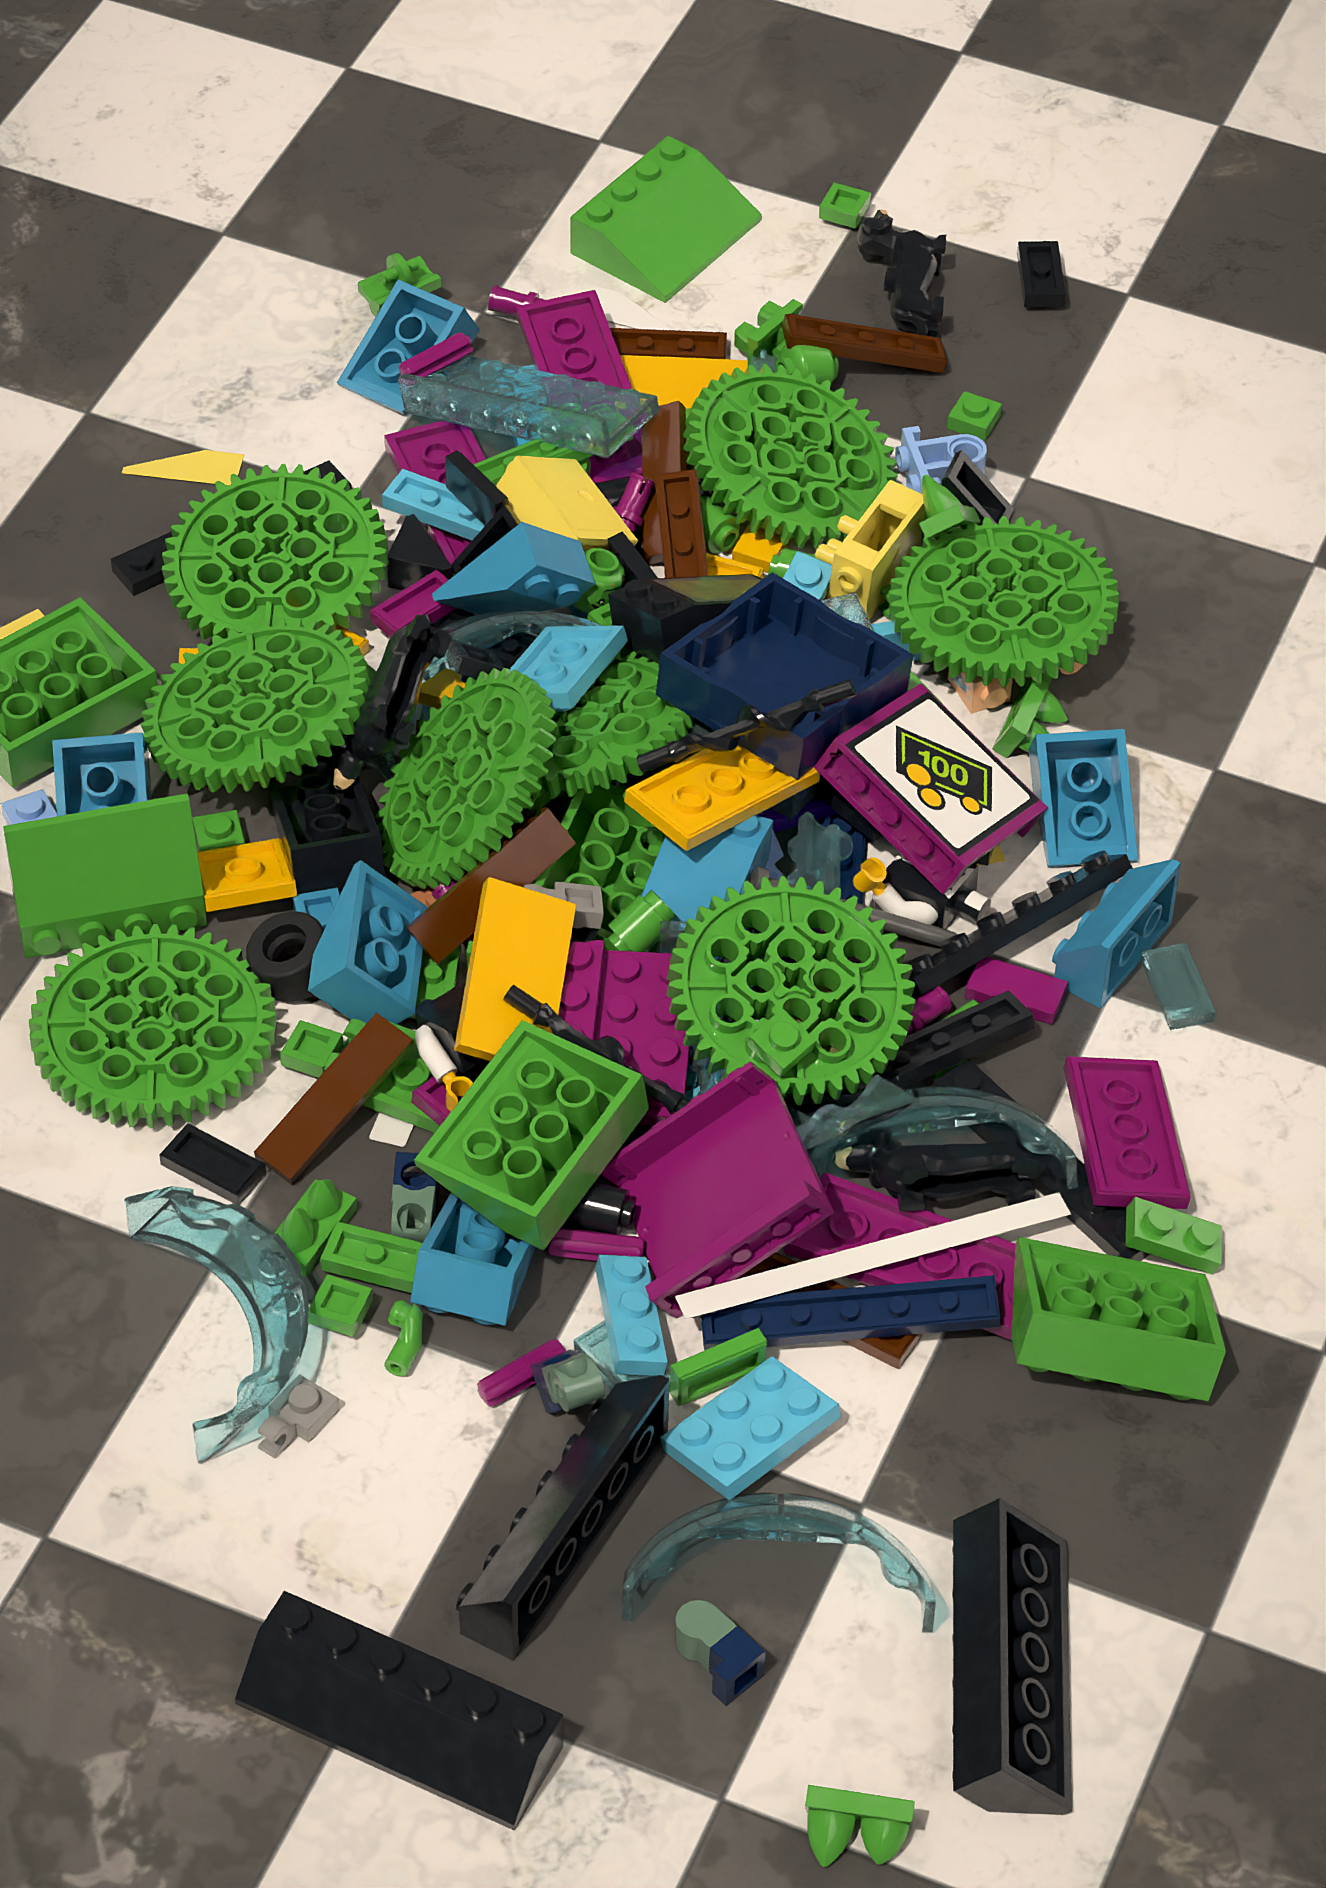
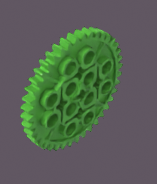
M763 364L760 372L753 365H748L745 373L739 368H734L731 376L724 372L718 381L712 379L708 387H703L698 398L696 397L685 424L687 427L683 434L684 438L687 439L683 448L685 451L690 452L686 460L687 464L695 466L694 469H697L698 478H704L700 489L714 491L710 498L711 503L723 501L725 505L722 513L724 515L733 511L737 513L735 523L738 525L746 520L751 522L750 532L755 533L760 528L765 529L767 540H771L775 533L779 534L783 545H787L790 538H795L799 548H803L807 540H810L815 549L822 544L823 540L826 544L832 538L839 539L841 542L844 541L847 534L838 531L837 528L840 518L847 515L859 521L890 480L896 481L898 474L893 470L897 465V461L890 458L894 449L884 445L888 438L887 434L876 433L880 425L879 421L866 420L870 411L868 409L857 410L855 408L858 402L857 398L846 401L843 398L845 389L840 388L835 392L831 391V383L828 379L820 385L816 383L814 373H811L807 379H804L799 368H795L792 374L788 375L783 365H779L775 373L772 372L767 364Z
M281 464L277 473H272L270 467L264 465L262 474L256 476L251 468H248L246 479L243 480L233 473L230 475L231 485L226 486L224 483L216 481V493L213 494L210 491L202 490L203 503L193 500L189 501L191 513L180 512L178 515L181 524L171 525L173 537L165 539L167 551L162 552L164 561L162 571L167 594L170 596L172 607L177 608L179 618L181 620L187 619L191 631L199 629L201 638L204 640L214 635H218L223 639L228 638V631L231 628H234L238 634L242 633L247 623H251L254 629H258L263 620L266 619L270 627L275 626L280 618H285L287 626H290L297 618H301L303 626L312 620H316L319 628L329 624L332 632L336 631V625L349 629L351 628L349 615L362 618L364 616L362 605L372 606L374 604L372 593H380V580L386 579L385 566L389 565L387 555L389 548L384 524L380 522L378 510L372 509L369 497L362 499L360 488L357 487L350 490L347 479L336 483L333 472L328 473L321 479L318 467H315L308 475H305L303 465L298 464L293 473H288L286 464Z
M1006 516L1001 517L999 524H993L989 517H984L983 525L981 526L974 522L967 525L966 529L959 528L952 531L951 534L943 531L936 541L924 537L923 548L918 546L911 547V556L902 557V567H896L895 578H891V590L889 591L890 619L894 621L895 633H900V642L902 644H909L910 653H921V663L925 664L934 660V671L938 672L949 667L950 678L958 676L961 672L966 673L967 683L980 676L984 686H988L993 678H998L1002 687L1007 686L1009 678H1015L1019 686H1024L1026 677L1031 676L1035 682L1042 683V674L1047 673L1056 679L1058 678L1059 668L1071 673L1074 671V661L1085 665L1087 663V654H1098L1099 645L1107 644L1108 634H1113L1114 622H1117L1119 605L1118 582L1116 579H1113V569L1106 568V558L1097 557V548H1085L1086 539L1084 538L1072 541V531L1070 530L1058 535L1056 524H1052L1044 530L1041 529V520H1036L1031 526H1026L1024 517H1019L1015 524H1009Z
M280 618L275 626L270 627L266 619L263 620L258 629H254L251 623H247L242 633L238 634L234 628H231L228 631V638L223 639L218 635L212 636V645L197 644L199 653L196 655L185 652L183 654L185 663H172L170 667L173 674H161L159 678L162 685L151 688L154 697L145 700L148 709L142 711L145 722L141 723L143 735L154 763H158L161 772L167 771L170 779L173 780L179 777L183 786L193 782L195 789L200 790L208 784L210 791L216 792L224 784L227 792L232 793L238 784H242L244 790L249 791L253 783L259 781L260 785L266 788L270 778L276 777L282 783L285 782L286 772L291 771L299 776L302 774L301 765L306 763L309 766L316 767L318 765L316 756L330 757L332 752L329 746H343L345 744L342 734H354L355 728L353 723L361 715L360 706L366 700V693L372 681L359 646H354L351 637L344 638L340 629L332 632L329 624L319 628L316 620H312L303 626L301 618L294 620L290 626H287L285 618Z
M620 650L613 661L609 663L572 709L555 712L551 720L556 722L557 726L550 734L556 737V741L547 748L553 753V757L543 763V766L549 771L548 774L538 778L537 783L542 788L540 791L533 793L534 798L540 797L545 791L550 792L551 798H556L561 791H567L568 796L573 797L577 790L581 788L587 794H590L595 785L609 789L610 781L612 780L626 783V775L629 773L637 776L643 775L637 762L638 755L668 745V742L679 741L688 734L687 729L693 728L692 719L694 717L656 695L659 672L658 663L644 656L638 658V653L634 651L623 657Z
M494 668L489 675L485 672H480L477 681L471 677L467 679L465 688L459 685L455 686L452 698L444 695L439 710L432 706L430 708V719L427 722L424 720L418 722L419 733L417 735L411 734L408 749H401L398 752L402 758L401 762L392 765L390 768L395 775L384 782L383 786L388 788L389 792L379 798V802L385 805V807L376 813V818L381 820L377 826L381 834L383 859H385L384 866L390 869L389 872L414 887L417 885L422 889H425L427 886L435 889L439 883L448 886L452 878L459 881L463 877L465 870L470 872L477 865V860L484 863L489 857L490 849L499 852L501 850L500 839L503 836L506 838L513 836L511 826L513 823H522L524 821L521 811L523 808H531L534 803L529 797L532 793H536L542 788L537 783V780L548 774L549 770L543 766V763L553 757V753L547 748L556 741V737L550 734L557 726V723L551 720L555 714V710L550 707L552 699L546 696L547 691L540 687V684L515 669L510 671L507 668H503L500 672Z
M785 876L780 877L777 887H772L767 877H762L759 890H756L748 880L744 881L741 895L732 887H728L724 900L716 895L712 896L709 909L700 906L695 920L690 918L687 920L684 933H679L676 948H673L670 959L672 965L669 966L667 980L671 982H669L666 994L667 997L673 998L669 1013L678 1015L674 1026L675 1030L686 1031L683 1040L684 1046L698 1044L694 1055L696 1061L708 1057L711 1059L707 1070L710 1074L723 1069L725 1070V1079L732 1071L743 1067L751 1061L775 1080L783 1099L786 1098L787 1093H791L797 1105H802L805 1093H810L814 1102L821 1104L825 1090L834 1100H838L842 1091V1085L853 1094L857 1091L860 1081L869 1085L872 1082L875 1071L882 1074L886 1069L888 1060L894 1061L899 1046H903L908 1033L906 1030H909L913 1018L911 1013L915 1005V999L911 996L915 988V982L908 980L912 966L902 964L906 955L905 949H893L898 937L896 933L882 935L886 921L881 919L871 923L869 920L873 911L872 907L869 906L861 911H857L855 908L858 897L856 896L849 898L845 903L840 900L841 888L836 887L829 895L824 894L822 881H818L813 890L807 889L804 877L799 878L795 887L789 886ZM745 928H755L761 933L753 934L746 931ZM811 928H820L824 930L826 934L816 933L812 931ZM714 957H725L731 963H721L715 960ZM780 957H790L797 963H787ZM846 957H856L862 963H853ZM749 986H759L765 989L766 992H755ZM815 986H825L832 992H821ZM783 1008L789 1015L800 1018L802 1022L799 1024L817 1041L814 1049L782 1077H779L747 1046V1042L751 1034ZM837 1012L835 1020L832 1018L827 1019L828 1017H832ZM718 1016H730L736 1022H724ZM852 1016H862L866 1018L868 1022H858L854 1020ZM818 1019H822V1021L817 1025ZM821 1045H830L836 1048L838 1052H827Z
M153 924L149 934H144L137 925L134 926L132 936L127 937L120 929L116 930L115 941L112 942L103 935L98 936L99 947L94 948L87 943H83L82 957L69 952L67 954L68 966L55 964V977L45 976V989L36 991L37 1003L31 1004L32 1018L29 1019V1037L36 1066H40L42 1079H49L52 1092L61 1090L64 1103L75 1099L76 1111L78 1112L91 1106L92 1118L96 1120L105 1112H109L110 1124L113 1125L122 1116H127L129 1127L133 1128L139 1118H145L148 1128H153L157 1118L163 1117L169 1127L173 1126L175 1115L178 1114L187 1123L192 1122V1111L195 1109L208 1116L210 1115L209 1103L213 1102L215 1105L224 1108L226 1107V1093L239 1098L241 1096L240 1084L247 1086L254 1084L253 1073H262L264 1071L263 1060L271 1058L270 1045H275L277 1022L274 997H271L270 984L261 983L259 978L254 975L247 960H243L241 948L229 951L228 940L226 939L213 945L212 933L207 932L200 939H196L195 928L190 927L184 935H178L177 925L172 924L166 934H161L158 924Z

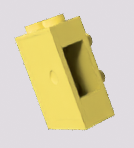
M516 456L508 464L504 475L496 485L508 497V506L511 507L520 522L581 542L583 551L593 548L609 551L608 538L622 531L634 546L638 542L637 538L576 459Z
M890 480L859 521L847 515L840 518L837 525L838 531L847 534V537L843 542L832 538L826 545H819L815 553L816 559L832 565L826 606L850 621L867 625L878 610V606L885 601V598L880 594V590L885 585L891 583V578H895V568L902 567V557L911 556L912 546L920 547L922 529L919 523L924 521L926 512L923 494Z

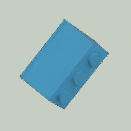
M1170 859L1132 868L1125 873L1118 883L1111 882L1108 885L1097 908L1094 911L1088 910L1079 921L1075 934L1069 940L1064 938L1058 944L1053 954L1052 962L1056 964L1054 977L1068 981V992L1100 1009L1172 924L1181 866L1180 862Z

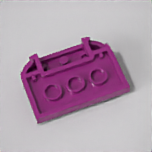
M604 940L571 943L558 1016L591 1040H598L606 1035L616 1038L623 1046L624 1058L627 1064L651 1080L660 1079L667 1083L672 1090L683 1093L686 1098L691 1046H684L683 1044L686 1031L675 1030L674 1026L678 1015L669 1013L673 998L667 997L666 992L669 982H671L667 980L669 966L672 965L670 963L672 954L605 950ZM646 1093L649 1110L638 1124L655 1125L674 1113L670 1114L658 1099Z

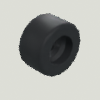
M288 911L272 916L257 927L246 946V960L252 972L259 978L261 983L270 984L271 997H274L276 1000L294 1002L314 995L308 991L312 958L324 929L319 920L308 913ZM300 951V953L288 961H283L287 956Z

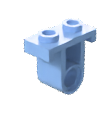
M919 426L902 428L901 446L895 448V458L898 470L900 472L905 471L906 486L923 494L922 479L926 474L941 485L955 453L963 450L985 475L987 448L983 440L977 436L959 434L920 441L921 431Z

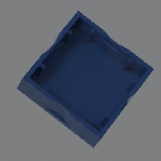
M772 572L736 598L721 615L700 624L661 653L656 695L716 731L733 725L738 712L744 705L752 704L760 712L767 713L804 698L814 688L819 690L851 679L856 690V696L824 707V711L809 712L801 723L789 731L781 732L770 727H763L740 736L738 745L798 780L814 768L836 737L908 691L914 655L864 625L840 616L821 600Z

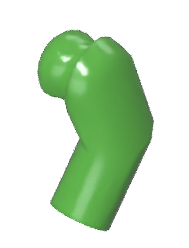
M398 1300L390 1311L388 1321L391 1325L400 1327L401 1331L384 1366L389 1373L402 1377L407 1374L422 1346L423 1313L415 1303L411 1306L403 1300Z

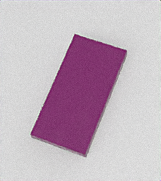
M1067 1056L1063 1069L1093 1205L1127 1207L1135 1197L1171 1209H1187L1191 1196L1158 1061Z

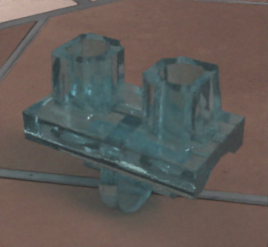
M808 811L798 818V835L788 841V854L792 861L797 863V869L787 876V881L796 885L799 878L804 877L807 888L813 890L818 881H822L824 893L828 895L836 887L840 888V861L847 859L852 854L853 840L851 836L840 830V827L836 824H831L827 827L822 826L815 821L813 814Z

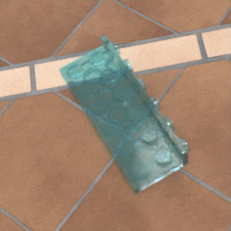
M470 355L427 378L406 373L398 378L406 413L526 440H538L540 443L545 442L558 447L607 458L660 411L657 396L641 393L635 389L604 385L602 382L585 381L571 378L565 374L557 375L539 371L532 367H520L506 364L499 360H487Z

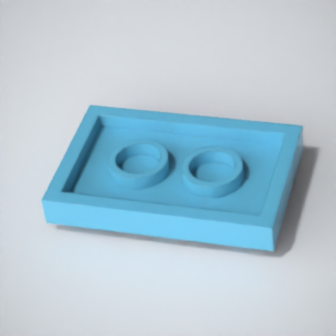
M546 626L509 670L513 671L515 669L522 674L524 673L540 684V687L547 691L546 696L552 699L550 707L555 712L567 711L577 704L628 642L624 626Z
M771 1356L660 1438L663 1451L730 1501L840 1419L841 1414L839 1403Z

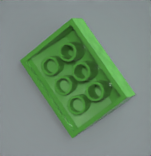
M667 136L570 217V254L666 303L762 220V214L700 151Z
M81 597L0 640V775L12 788L54 766L52 740L111 735L142 718V711L148 709L145 700L154 697L151 688L158 686L156 670Z
M611 784L609 789L595 785L590 794H587L583 788L577 790L561 823L576 844L539 875L534 884L547 889H554L555 881L601 886L604 915L596 940H604L605 950L619 951L608 939L613 933L608 924L639 894L642 895L666 835L624 802L626 790ZM660 940L647 952L655 953Z
M188 793L3 826L15 912L25 958L82 948L83 943L95 947L99 945L98 936L103 935L112 942L115 941V932L118 929L125 933L127 937L132 936L134 926L137 925L144 934H149L153 924H158L161 933H167L172 924L177 925L178 930H188L190 927L207 925L203 886Z
M522 1020L414 1159L415 1164L502 1231L544 1251L649 1110L643 1075Z
M1023 1237L1017 1238L1015 1245L1012 1342L1017 1364L1024 1365L1037 1372L1051 1370L1071 1374L1083 1381H1095L1097 1379L1117 1383L1134 1391L1147 1389L1167 1393L1179 1400H1190L1193 1398L1209 1401L1226 1350L1205 1274Z

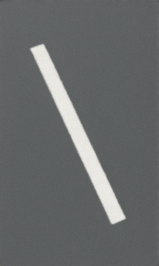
M1058 1192L675 1296L685 1319L1068 1216L1071 1213Z

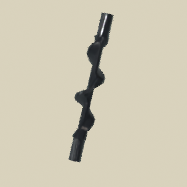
M847 679L819 690L814 688L804 698L767 713L760 712L752 704L744 705L738 712L733 725L703 736L692 732L683 736L680 741L668 742V745L638 755L637 762L639 768L644 773L672 762L678 763L688 754L706 748L719 752L732 751L738 746L741 735L763 727L787 732L801 723L809 712L824 711V707L856 696L854 684L851 679Z
M514 984L503 998L505 1002L531 1018L534 1025L548 1028L558 1037L642 1074L625 1062L623 1046L616 1038L606 1035L598 1040L589 1039L561 1019L548 1003H541ZM642 1074L646 1093L658 1099L670 1114L676 1113L689 1104L690 1100L685 1098L683 1093L672 1090L667 1083L660 1079L651 1080Z

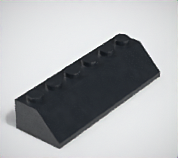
M657 1375L618 1382L605 1399L600 1398L596 1400L590 1410L587 1420L588 1424L580 1435L575 1433L569 1438L563 1450L560 1464L554 1472L548 1470L543 1475L536 1490V1498L529 1508L522 1507L515 1515L510 1527V1535L502 1546L496 1544L490 1550L484 1562L483 1573L475 1584L468 1583L462 1590L456 1604V1610L459 1611L461 1635L512 1661L515 1660L661 1448L660 1437L668 1432L670 1379Z
M998 1498L953 1520V1791L988 1812L1066 1815L1072 1812L1067 1541L1001 1498Z
M285 1590L257 1632L235 1697L236 1705L514 1831L563 1749V1714Z

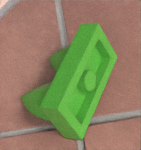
M927 474L923 476L922 493L928 519L920 522L919 525L926 539L936 540L943 531L951 534L956 529H966L967 525L975 522L977 525L981 523L974 507L962 505L948 489L938 484Z
M1043 673L1042 683H1037L1030 677L1022 686L992 750L1005 758L1016 747L1029 753V746L1036 734H1050L1036 720L1047 723H1062L1068 720L1061 703L1048 690L1053 679L1051 676Z
M315 1179L295 1207L289 1212L273 1235L287 1249L301 1275L307 1277L320 1260L336 1221L347 1224L357 1211V1198L337 1189L334 1182L330 1179L320 1181ZM269 1239L264 1246L265 1258L293 1271L283 1253Z
M808 1784L805 1809L808 1813L807 1832L815 1857L822 1867H828L845 1849L851 1838L855 1820L861 1821V1836L867 1852L876 1864H884L899 1851L905 1842L909 1828L912 1829L915 1801Z

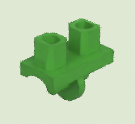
M393 253L387 257L386 270L358 282V292L369 302L371 313L375 317L397 280H401L429 293L441 287V277L429 270L420 255L406 261L399 253Z
M792 299L784 307H781L769 300L760 308L758 313L757 325L760 326L759 328L744 321L735 329L734 346L747 354L748 365H753L757 371H760L763 364H768L774 358H779L782 348L786 345L782 330L784 316L788 313L798 315L803 310L802 303Z

